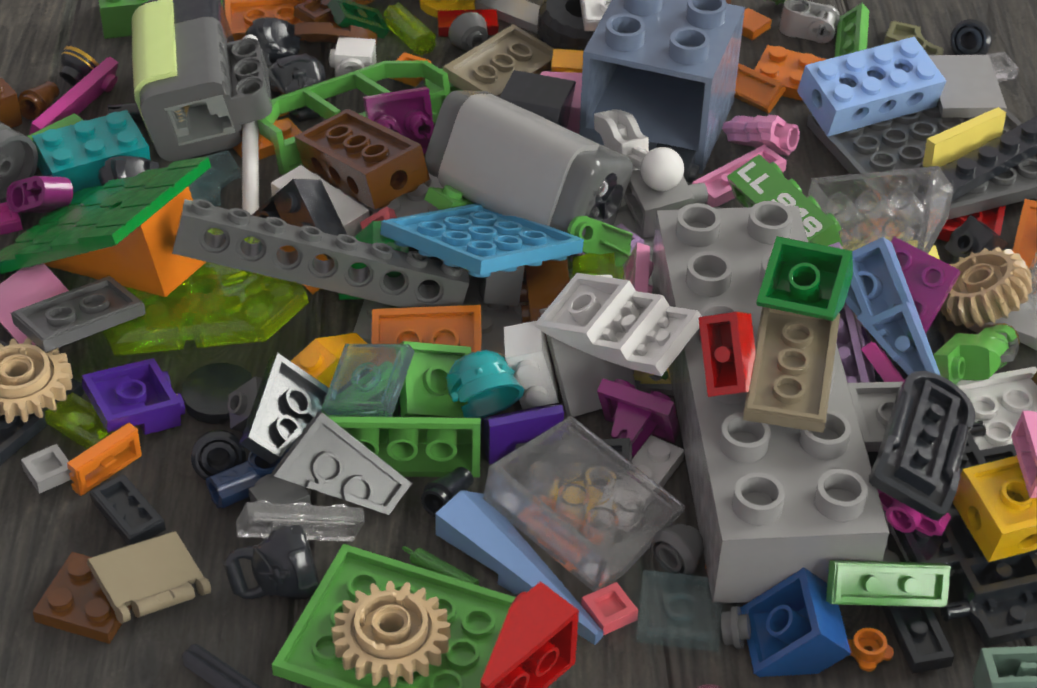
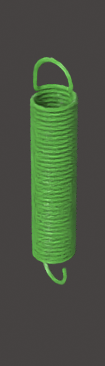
M405 546L402 547L404 551L410 554V563L417 567L475 585L479 584V580L475 577L468 575L421 548L416 549L413 553L411 549Z

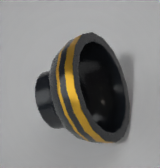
M66 46L61 54L63 69L60 71V76L67 83L75 86L99 64L84 51L73 46Z

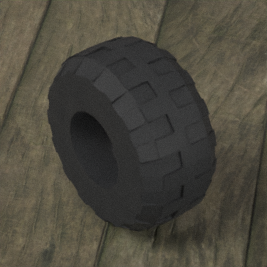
M544 0L540 5L538 14L537 34L539 40L554 49L584 51L594 31L584 30L580 0Z

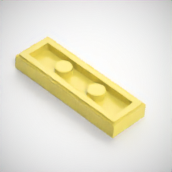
M997 107L928 138L923 167L933 171L1001 136L1006 112Z

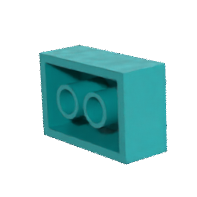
M127 110L112 112L106 116L79 121L73 125L50 129L43 133L32 135L33 143L37 147V165L42 176L68 178L73 186V194L84 188L102 186L98 179L99 170L105 165V161L110 158L134 156L151 161L149 145Z

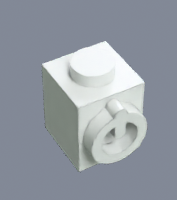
M339 37L336 49L330 50L329 58L330 67L335 68V77L376 64V40Z

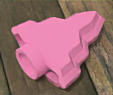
M777 115L735 116L731 121L724 122L722 127L724 133L727 134L729 142L755 148L765 145L775 153L789 156L796 149L799 142V127L785 122Z

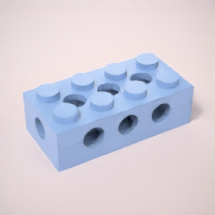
M911 37L805 65L797 92L826 136L829 137L934 108L944 89L946 79L917 39Z

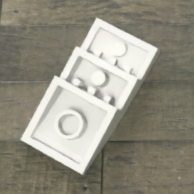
M576 273L534 325L536 328L541 329V332L597 358L633 370L662 376L700 328L698 317L702 316L698 310L669 306L664 295L638 292L634 289L630 280Z

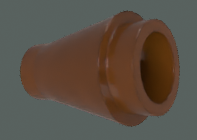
M46 81L42 85L21 92L18 97L21 115L29 120L38 118L59 96L58 86L51 81Z

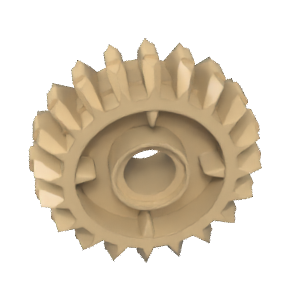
M996 247L992 251L984 248L979 253L974 254L971 252V255L968 257H959V261L956 264L949 265L959 269L961 273L940 310L947 321H953L955 326L964 324L966 328H970L974 324L981 328L985 323L993 322L995 324L997 319L1002 317L1008 318V314L1011 311L1020 310V304L1026 303L1028 295L1032 292V275L1029 267L1026 266L1020 254H1014L1011 249L1002 251L1000 247Z

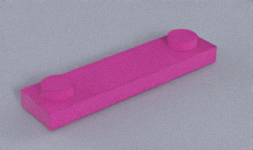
M107 57L36 118L31 124L29 135L74 113L78 115L104 91H111L118 80V77L115 75L119 62L111 57Z

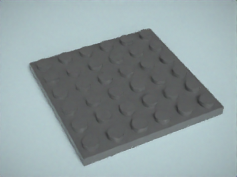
M938 104L934 108L829 137L826 136L812 114L808 115V128L902 231L1037 197V154L945 206L918 191L919 181L942 168L929 171L923 167L927 139L972 119L971 117L942 118ZM1007 109L1002 135L1022 124Z

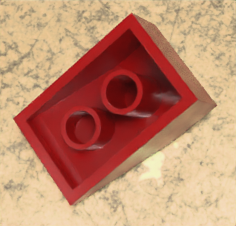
M541 581L528 592H521L513 600L480 681V688L549 687L576 662L579 610Z

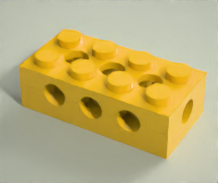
M1013 456L963 469L952 503L987 561L992 562L1037 550V498H1029L1018 457Z

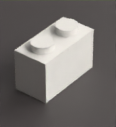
M536 321L504 327L506 362L510 368L515 370V379L525 389L524 395L519 399L522 410L559 403L557 376L545 334L534 325Z

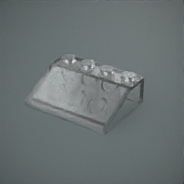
M939 166L812 178L808 196L811 195L815 198L826 215L831 213L838 220L841 226L839 235L843 249L854 251L882 237L892 241L895 236L929 254L949 217L954 187Z
M572 416L490 465L483 497L487 503L593 592L612 584L623 576L652 546V541L657 531L669 527L685 509L684 504Z

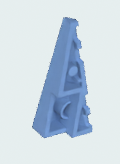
M882 237L852 251L853 277L845 303L907 375L915 371H928L940 375L892 242Z
M461 490L435 513L436 535L498 573V584L518 596L521 592H528L541 581L579 610L578 635L594 645L601 640L604 631L488 496L483 493Z

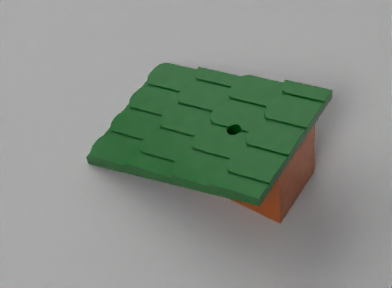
M209 157L173 161L165 168L146 170L134 177L109 180L103 186L89 187L77 191L73 194L72 201L68 206L49 212L39 221V225L26 230L18 236L15 244L0 250V274L44 263L49 267L98 280L111 276L122 286L167 297L206 263V261L172 254L184 200L193 201L189 185L211 168Z

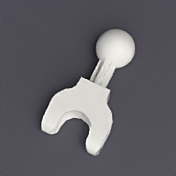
M618 109L594 113V130L601 135L604 146L627 156L633 164V170H640L641 177L646 185L657 191H667L680 183L684 174V164L679 154L666 147H659L649 151L648 137L642 134L632 114Z

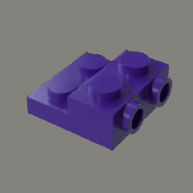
M154 358L82 375V387L107 433L116 431L127 423H131L133 426L139 425L145 435L181 426V415L185 414L183 398L180 393L175 394L167 371H161Z

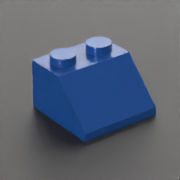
M802 568L740 607L741 613L748 614L750 618L751 639H747L754 674L759 677L818 674L851 654L839 605L826 602L827 583L806 568Z

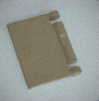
M176 531L89 558L87 561L88 567L115 611L119 623L130 621L131 616L127 607L129 605L132 606L134 615L139 618L194 599L195 591L191 584L195 583L196 589L201 596L211 592L210 582L207 578H204Z

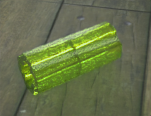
M398 2L396 5L388 6L383 13L387 26L418 55L422 56L425 53H430L436 46V35L401 3Z

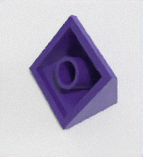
M546 405L481 418L480 442L488 463L494 464L514 460L515 448L518 443L562 441L563 405Z

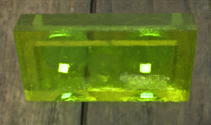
M73 392L67 396L66 401H59L56 404V410L48 409L45 411L47 424L86 449H89L115 432L107 433L93 405Z

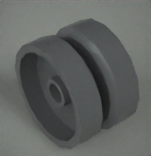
M0 122V203L6 202L7 189L12 182L34 176L37 169L38 153L36 145L29 137L12 130L9 126Z

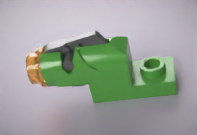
M996 323L989 328H984L979 334L956 333L933 356L940 375L955 385L960 380L981 381L989 379L998 369L1007 365L1008 362L1014 361L1019 351L1020 339L1017 331L1012 326L1005 323Z

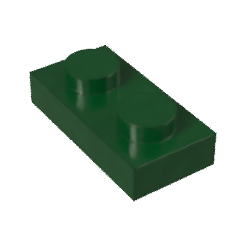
M331 0L328 3L335 23L341 28H349L350 25L362 27L375 32L377 37L384 39L390 31L378 9L349 0Z

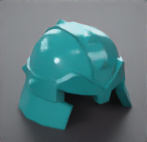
M488 350L473 352L459 358L452 365L446 377L452 401L457 402L460 400L461 403L467 401V404L461 406L464 417L484 418L494 415L515 404L524 395L525 391L515 379V370L509 367L505 357Z

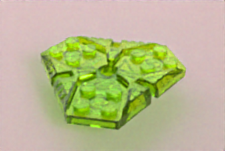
M211 228L207 230L209 233L213 235H221L224 233L222 230L218 228ZM247 237L244 239L247 243L250 244L260 242V240L255 237ZM206 262L167 297L125 287L144 303L146 314L101 332L115 356L183 349L187 340H194L197 348L267 341L304 308L309 301L305 289L299 283Z

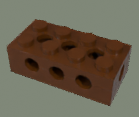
M346 109L294 136L303 167L319 175L321 179L333 187L340 189L342 192L375 210L388 206L392 200L405 193L415 191L419 185L430 180L421 144L350 109Z

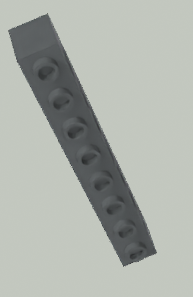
M202 199L184 200L172 254L401 308L460 306L463 304L469 286L468 270L461 267L447 266L443 261L420 255L417 251L406 253L394 250L384 243L369 244L358 241L353 236L347 234L336 236L324 233L314 226L306 225L299 227L290 225L277 217H257L250 215L249 212L243 209H224ZM211 228H218L222 230L224 233L221 235H213L209 233L207 230ZM247 237H255L259 239L260 242L250 244L247 243L244 239ZM289 245L294 247L296 250L293 252H284L280 249V247ZM320 254H326L332 258L326 261L318 260L316 256ZM354 263H363L367 265L365 268L355 269L351 267V265ZM391 271L401 273L398 277H389L386 274ZM425 280L436 281L435 284L430 286L421 284Z

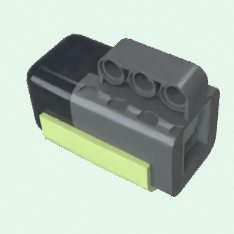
M149 0L134 11L132 16L134 97L149 136L161 158L171 162L233 148L242 141V124L261 120L272 112L268 67L260 43L254 38L234 41L221 0Z

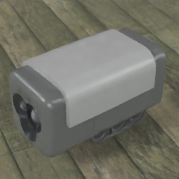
M453 91L447 95L441 106L424 157L428 173L437 177L442 187L449 185L463 193V198L475 204H480L483 208L490 211L544 224L566 233L570 222L577 216H587L613 226L633 172V164L627 156L487 91ZM584 228L583 231H582V236H583V237H584L585 232H586L585 228Z

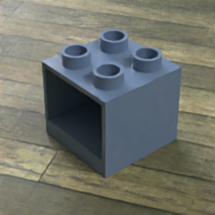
M611 0L583 51L579 134L604 146L601 135L594 130V113L613 109L622 110L634 116L640 131L644 136L648 137L649 151L655 149L657 143L695 150V164L700 165L699 174H703L722 130L723 123L726 121L734 102L745 7L727 4L726 0Z

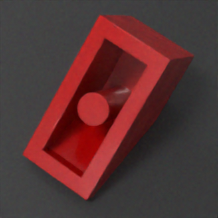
M730 312L698 317L708 397L749 392L756 355L751 314Z

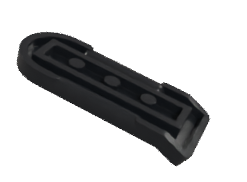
M915 371L908 375L898 390L877 459L869 475V482L873 487L936 521L949 511L956 495L961 477L959 470L966 442L976 417L971 400L957 385L938 374L928 371Z

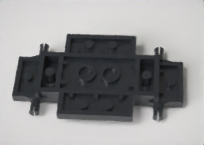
M983 421L974 422L973 428L968 435L959 473L961 474L965 468L1017 456L1014 444L979 450L973 438L984 437L986 435V427L983 425ZM867 452L868 458L877 457L879 452ZM953 503L948 511L951 515L950 521L942 535L928 536L918 530L904 533L893 527L910 562L944 563L951 566L950 571L954 570L951 581L961 601L947 603L945 607H940L941 616H944V621L968 617L974 624L985 647L1037 635V550L988 562Z

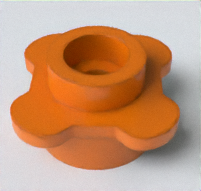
M860 629L855 633L853 640L848 639L850 655L856 659L859 667L864 671H874L878 663L883 660L890 661L893 658V648L887 645L885 635L877 629Z

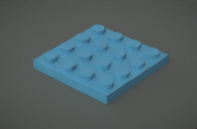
M477 203L382 220L380 235L393 239L394 243L398 246L415 248L419 250L418 253L420 255L437 257L442 259L443 263L447 266L464 268L469 270L471 276L482 278L489 277L491 272L496 271L513 272L519 266H540L542 261L566 260L567 256L582 253L584 239L553 227L516 216H505L485 209Z

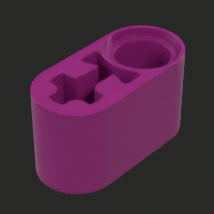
M32 176L12 182L7 189L6 202L12 212L47 213L54 209L68 206L71 203L73 186L66 177Z

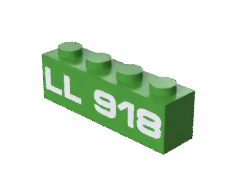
M759 154L727 176L735 199L744 207H752L763 201H775L785 206H798L808 242L825 246L839 242L843 246L839 235L841 226L838 220L831 213L826 215L814 197L811 195L806 197L794 179L787 180L775 162L769 163Z

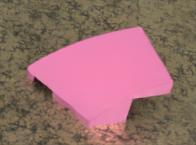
M44 263L20 269L0 284V324L16 339L18 344H23L27 336L13 324L11 313L69 290Z

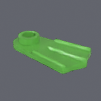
M577 216L570 222L567 233L584 239L582 252L611 272L619 273L620 268L631 255V238L633 233L587 216ZM585 228L586 232H585V235H584V237H583V236H582V231H583V229Z

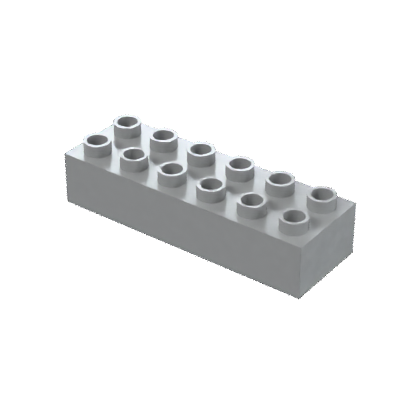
M763 201L752 207L713 208L706 204L694 203L686 205L680 210H657L652 257L654 266L651 274L654 294L664 295L669 306L698 310L702 317L730 312L750 313L756 345L762 306H757L756 301L776 236L808 242L799 207L785 206L775 201ZM699 328L668 368L699 533L703 539V554L713 604L750 602L802 568H806L828 583L829 560L882 562L889 530L878 490L869 482V475L872 469L837 343L824 433L743 420L747 392L708 397Z

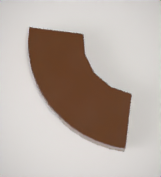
M326 22L295 24L294 35L307 42L337 44L339 37L375 39L377 45V34L362 27L350 25L349 28L332 27V23Z

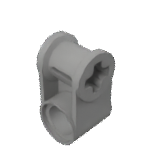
M785 0L779 30L788 37H798L817 43H827L835 35V26L839 22L840 14L831 5L806 0ZM825 13H828L827 18L824 19ZM821 29H824L823 35H820Z

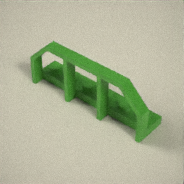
M426 60L382 61L272 99V112L267 117L257 120L259 133L274 144L279 173L285 175L298 166H303L295 138L291 137L284 140L282 130L273 125L281 114L307 106L327 120L340 113L341 110L324 99L353 89H358L367 96L390 93L389 90L376 83V81L385 78H426L437 86L430 88L429 91L432 113L439 114L445 98L450 94L448 73ZM365 112L359 113L360 115L366 117Z

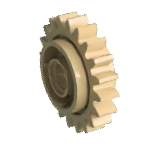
M28 337L23 344H17L15 338L10 340V345L4 347L0 343V416L5 415L7 423H11L15 416H20L23 422H27L28 415L32 413L42 418V409L44 407L56 410L55 400L66 401V391L72 389L71 379L73 378L67 354H60L59 348L45 353L37 345H32V341Z
M388 581L386 590L380 591L378 586L373 583L370 586L371 595H365L357 590L355 591V603L346 600L342 602L343 613H335V627H332L335 656L343 659L344 670L355 667L356 679L358 680L370 673L372 674V685L374 686L381 681L382 677H387L389 685L395 687L397 677L403 676L408 684H413V672L417 671L420 675L428 677L429 664L440 666L441 653H448L450 623L447 622V610L439 609L438 597L426 600L425 588H421L412 594L410 593L409 582H406L401 590H395L393 582Z

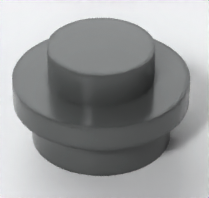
M739 606L732 607L731 611L722 612L721 630L725 645H734L736 649L744 647V640L751 639L749 615L742 614Z

